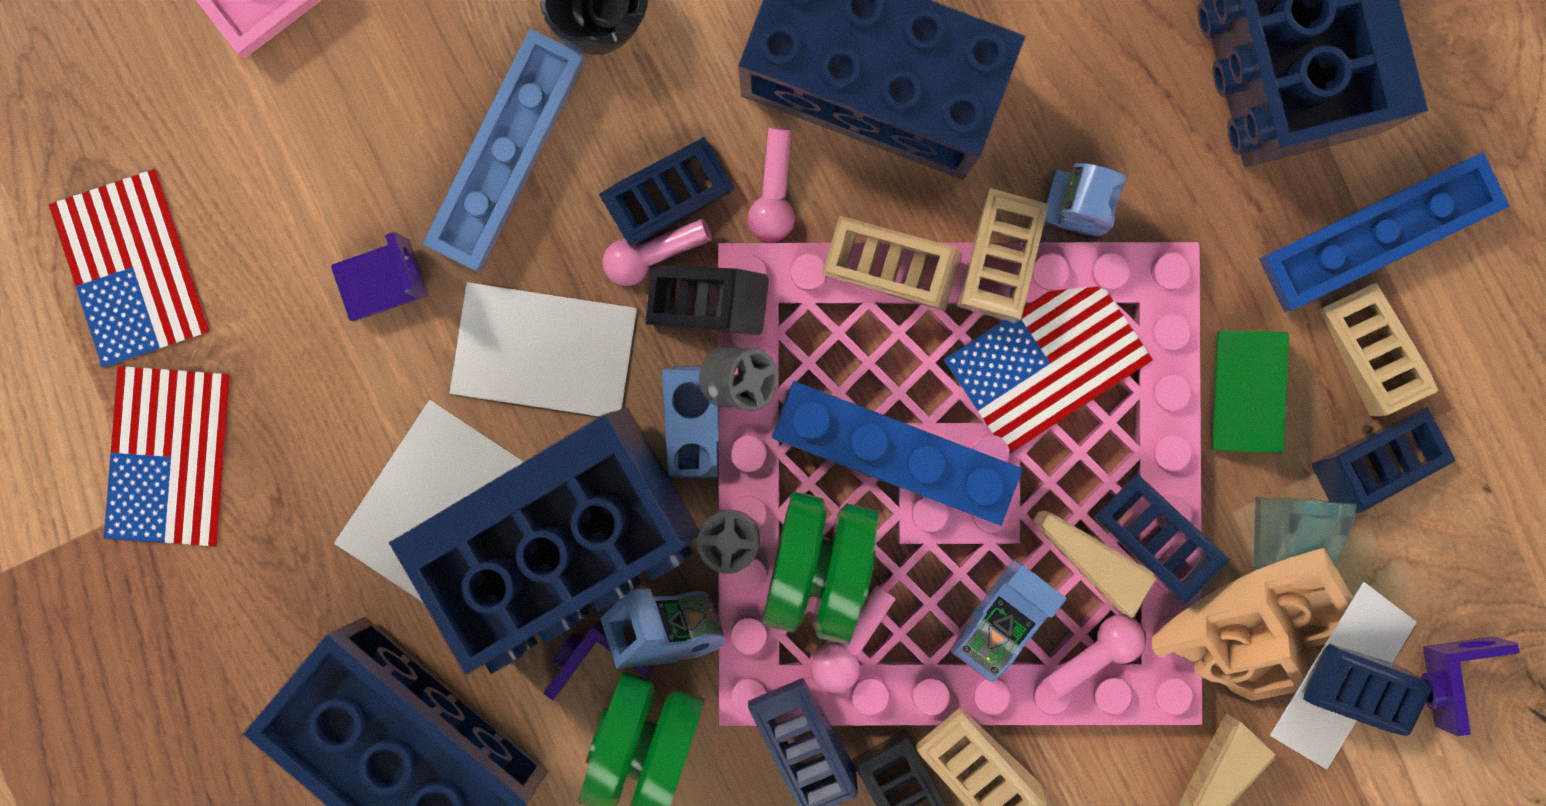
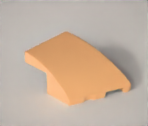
M1321 548L1257 569L1198 600L1171 619L1152 636V650L1162 658L1170 653H1174L1193 662L1197 675L1211 682L1224 684L1231 692L1250 701L1295 693L1309 672L1306 648L1326 644L1353 600V596L1325 548Z

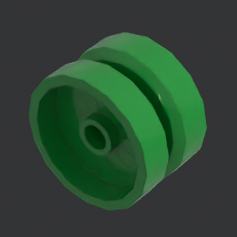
M792 491L774 563L762 626L794 632L802 624L809 596L817 597L813 627L817 638L849 645L858 621L860 609L865 604L870 587L876 554L874 545L879 511L846 503L838 511L831 538L827 539L823 538L827 508L823 498Z
M623 672L609 709L604 708L586 759L589 767L578 804L584 806H617L627 778L638 781L630 806H671L705 699L676 689L667 696L658 724L647 721L656 693L653 681Z

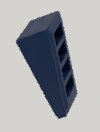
M705 137L621 180L599 193V196L626 242L632 248L658 236L734 191L735 188ZM696 158L713 185L704 191L701 190L686 165ZM675 170L691 195V198L682 203L666 178L668 174ZM653 183L657 184L671 208L661 214L645 189ZM633 195L636 196L649 218L647 222L638 225L624 201Z
M1427 407L1321 458L1312 464V468L1335 513L1339 516L1361 513L1456 460ZM1411 431L1425 458V461L1419 463L1405 436V433ZM1387 443L1390 444L1403 470L1400 473L1385 446ZM1366 454L1381 481L1378 484L1363 458Z
M1138 473L1094 517L1146 569L1155 573L1154 577L1184 605L1230 560ZM1143 497L1150 506L1125 529L1117 521ZM1161 514L1169 523L1144 547L1136 538ZM1179 532L1187 541L1162 564L1154 556ZM1197 550L1205 558L1181 582L1172 573Z
M1329 643L1306 689L1303 700L1314 706L1381 730L1408 736L1411 734L1432 691V685L1429 681L1397 664Z
M804 678L748 701V709L797 806H836L856 797L858 785L857 771L854 763ZM797 708H801L803 714L780 724H777L774 718ZM812 730L813 734L794 742L788 743L787 741L807 731ZM823 752L824 756L801 765L800 761Z

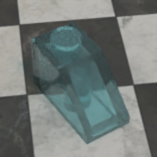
M1255 496L1253 568L1260 569L1281 560L1325 548L1336 567L1356 516V504L1320 499Z

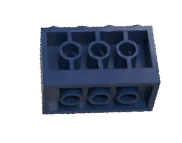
M763 0L738 65L741 96L963 180L981 157L1026 36L931 0Z
M1201 0L1202 2L1198 4L1197 13L1200 29L1205 38L1212 39L1217 59L1213 62L1212 67L1214 84L1219 95L1227 97L1232 117L1227 124L1229 142L1234 153L1242 155L1245 168L1381 134L1428 111L1400 0Z
M629 408L601 415L388 543L465 675L484 664L490 674H493L524 655V652L537 645L538 642L534 637L537 633L543 643H546L576 625L577 621L587 616L589 611L585 605L592 602L596 611L599 612L630 593L629 590L641 584L637 575L646 570L652 581L683 563L685 558L693 554L688 544L698 536L700 529ZM603 508L605 510L608 509L615 519L613 525L607 524L604 520ZM552 541L558 546L560 555L554 551Z
M367 617L358 619L328 633L242 734L326 806H526L548 773L543 766Z

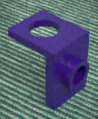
M396 232L385 235L388 245L331 265L350 321L356 322L429 296L409 239Z
M600 620L592 626L583 640L573 633L551 663L558 667L560 671L543 693L552 701L560 693L597 642L610 651ZM654 665L631 668L647 678Z
M1492 636L1423 646L1427 673H1423L1421 677L1432 685V691L1426 704L1433 711L1435 726L1456 736L1471 735L1460 662L1520 653L1519 643Z

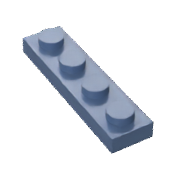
M531 28L529 29L422 245L481 273L587 61L584 54Z

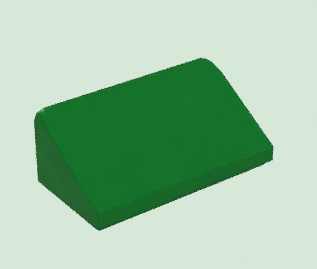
M1216 331L1211 450L1282 454L1285 430L1288 332Z

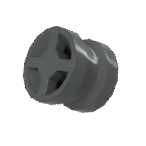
M721 346L713 349L706 355L700 368L699 382L705 398L713 405L756 411L764 408L772 400L777 390L778 373L772 357L762 350ZM736 368H738V374L734 375Z
M734 509L721 510L711 515L701 526L697 537L698 553L703 562L712 570L724 574L737 573L747 568L755 559L760 545L759 529L754 520L746 513Z

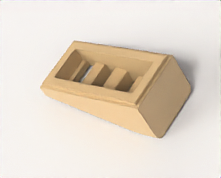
M992 188L988 189L956 307L1014 323L1021 320L1049 204ZM997 209L1030 217L1028 229L995 220ZM991 233L1024 241L1022 251L989 243ZM986 255L1018 264L1016 273L1011 274L984 266ZM980 279L1010 286L1009 298L979 290Z
M839 216L822 274L945 311L961 262L962 252L956 247ZM860 235L867 239L857 271L848 269L847 266L856 236ZM883 242L890 244L879 278L871 274L880 244ZM906 249L913 251L914 255L904 285L895 281ZM933 257L939 260L930 289L925 291L920 289L928 259Z
M1377 282L1319 308L1369 416L1389 415L1439 391L1427 365ZM1369 306L1374 317L1349 328L1344 318ZM1380 329L1384 339L1361 349L1356 339ZM1390 351L1395 361L1374 370L1369 361ZM1401 374L1405 384L1387 392L1382 382Z
M1044 510L1043 512L1039 511L1033 520L1038 526V530L1114 609L1133 618L1156 580L1154 577L1155 573L1054 514Z
M961 707L916 744V751L966 806H1047L1042 785ZM966 736L971 742L949 760L944 753ZM983 755L987 760L966 776L963 771ZM1001 774L1004 779L985 794L981 789Z
M1226 714L1178 806H1231L1274 761L1276 754L1244 724Z

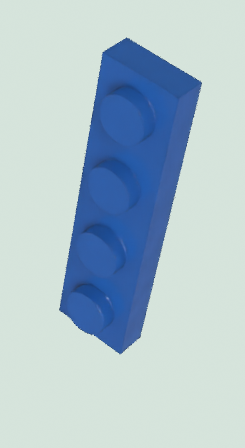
M1484 152L1281 247L1259 258L1284 312H1288L1508 208L1510 205Z
M796 381L792 382L771 437L772 439L1002 526L1023 468Z

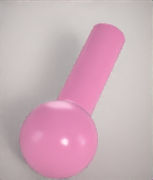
M768 128L762 197L752 204L748 212V225L751 232L758 239L765 242H778L785 239L791 233L795 224L794 210L785 199L792 139L791 129Z
M700 219L630 248L625 239L617 240L610 244L604 253V272L615 284L620 286L636 285L646 277L651 265L712 241L710 229L706 221Z
M875 585L867 597L864 606L860 609L858 621L849 645L842 643L829 644L817 651L811 663V672L814 681L820 688L828 692L839 693L848 690L855 684L860 672L857 657L896 600L895 597Z
M1115 615L1106 619L1099 627L1097 642L1043 680V685L1047 692L1055 700H1059L1110 662L1125 664L1136 660L1143 653L1146 646V634L1142 625L1136 619L1126 615Z

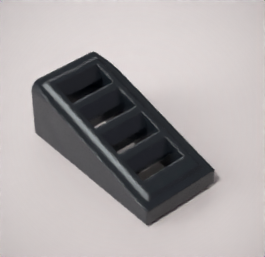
M652 265L645 324L760 335L764 327L769 279L766 274L737 268ZM680 280L677 312L673 314L676 282Z
M905 730L852 758L854 767L876 806H915L926 799L929 800L932 806H946ZM904 759L907 760L910 768L881 784L879 783L875 775ZM915 779L918 780L921 788L892 804L890 803L886 795Z

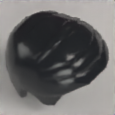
M540 0V6L546 23L561 41L581 53L604 55L622 47L632 38L645 16L648 0Z

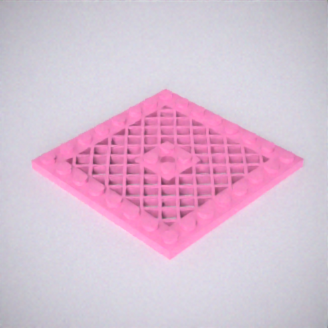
M996 242L992 244L1022 251L1024 242ZM1200 242L1039 243L1025 304H1030L1048 291L1100 287L1107 290L1153 360L1135 372V381L1128 376L1119 382L1129 394L1109 414L1094 400L1083 406L1099 424L1079 444L1056 423L1012 453L1009 452V447L1002 438L993 435L962 386H958L936 364L957 341L963 347L973 341L966 332L983 314L973 311L958 326L942 310L824 276L822 272L831 243H718V268H737L763 273L769 279L762 333L760 335L718 332V347L732 346L741 349L762 350L772 357L778 373L777 390L772 400L764 408L748 411L736 409L735 407L719 406V511L734 509L746 513L754 520L760 534V545L757 555L747 568L737 573L724 574L719 572V622L725 636V643L719 647V726H757L748 709V701L801 678H804L831 726L940 725L960 707L979 725H1202V677L1195 673L1193 662L1174 653H1170L1162 658L1152 650V636L1171 619L1202 599V589L1184 605L1157 579L1136 613V620L1142 625L1146 634L1145 649L1136 661L1125 664L1110 662L1059 700H1055L1047 692L1043 685V680L1069 662L1061 660L1080 641L1087 648L1093 645L1095 642L1087 634L1109 612L1114 615L1125 614L1113 608L1038 530V526L1026 514L1049 491L1070 511L1063 519L1072 526H1075L1080 521L1100 542L1134 561L1117 544L1119 541L1110 533L1107 534L1087 512L1108 491L1115 496L1122 489L1117 482L1135 465V475L1138 473L1201 532ZM854 243L847 266L848 269L857 271L865 243ZM942 243L956 247L962 252L961 262L948 304H957L973 243ZM880 244L872 276L880 278L890 244ZM905 249L895 282L905 285L914 255L913 251ZM987 255L984 262L986 267L1011 274L1016 273L1018 265ZM929 257L920 289L929 291L939 259ZM980 279L979 290L1009 298L1010 286ZM1118 304H1135V321ZM779 305H800L779 326ZM817 305L860 306L838 327ZM878 305L920 306L898 326ZM807 311L831 333L809 357L785 334ZM867 311L891 333L869 357L845 334ZM926 311L950 333L929 356L905 333ZM993 317L998 323L1004 321L1003 319ZM897 340L921 363L900 386L876 364ZM779 341L802 363L780 386ZM837 341L861 363L839 387L815 364ZM736 368L734 375L738 374V368ZM809 370L832 393V396L855 404L845 393L869 371L891 393L874 412L884 415L899 401L921 422L906 424L1020 467L1021 463L1040 483L1020 503L1019 479L1002 526L898 487L897 506L875 484L879 479L867 476L851 468L848 469L862 483L837 506L815 484L835 462L826 459L808 477L785 454L792 446L783 443L779 447V441L771 438L779 419V401L784 405L787 398L785 393L790 389L792 382H797ZM927 371L951 393L929 416L906 394ZM959 401L980 423L936 422ZM1134 404L1135 441L1117 424ZM1047 431L1070 452L1049 474L1045 473L1026 454ZM1107 432L1129 452L1109 474L1087 454ZM779 460L802 482L794 492L805 494L810 490L816 497L823 498L826 507L832 512L825 521L823 536L834 526L838 511L846 503L855 505L870 490L892 512L877 527L874 545L875 556L892 572L878 587L889 592L900 580L921 601L899 625L887 614L884 616L881 622L891 633L869 656L863 650L857 657L860 661L858 679L851 688L843 692L832 693L823 690L816 684L811 672V663L817 651L826 645L837 644V642L824 640L808 655L787 634L789 631L762 626L779 546V521L784 524L790 500L789 496L779 506ZM1078 461L1100 482L1079 504L1057 484ZM1141 497L1128 510L1129 513L1119 524L1127 529L1150 504ZM1160 514L1136 540L1145 547L1169 522ZM897 522L898 543L919 544L899 566L876 545ZM1021 522L1040 543L1020 563L1031 570L1050 551L1070 571L1054 589L1065 596L1080 581L1100 602L1078 625L1059 608L1054 615L1071 632L1048 655L1030 638L1025 646L1040 661H1014L997 680L990 682L963 661H941L952 649L957 637L973 617L971 614L974 610L957 625L936 604L959 581L982 601L987 594L967 573L989 550L1008 567L1013 560L997 544H1020ZM1178 532L1154 557L1164 564L1187 540ZM937 544L979 545L957 565ZM930 550L951 573L927 596L906 573ZM1195 550L1172 574L1182 582L1201 563V554ZM1136 559V563L1139 564V565H1141V566H1143V565ZM809 596L805 614L810 611L814 615L817 597ZM931 611L951 633L927 655L907 633ZM779 641L800 662H779ZM901 641L921 662L879 661ZM797 708L774 718L777 724H780L803 714L801 708Z

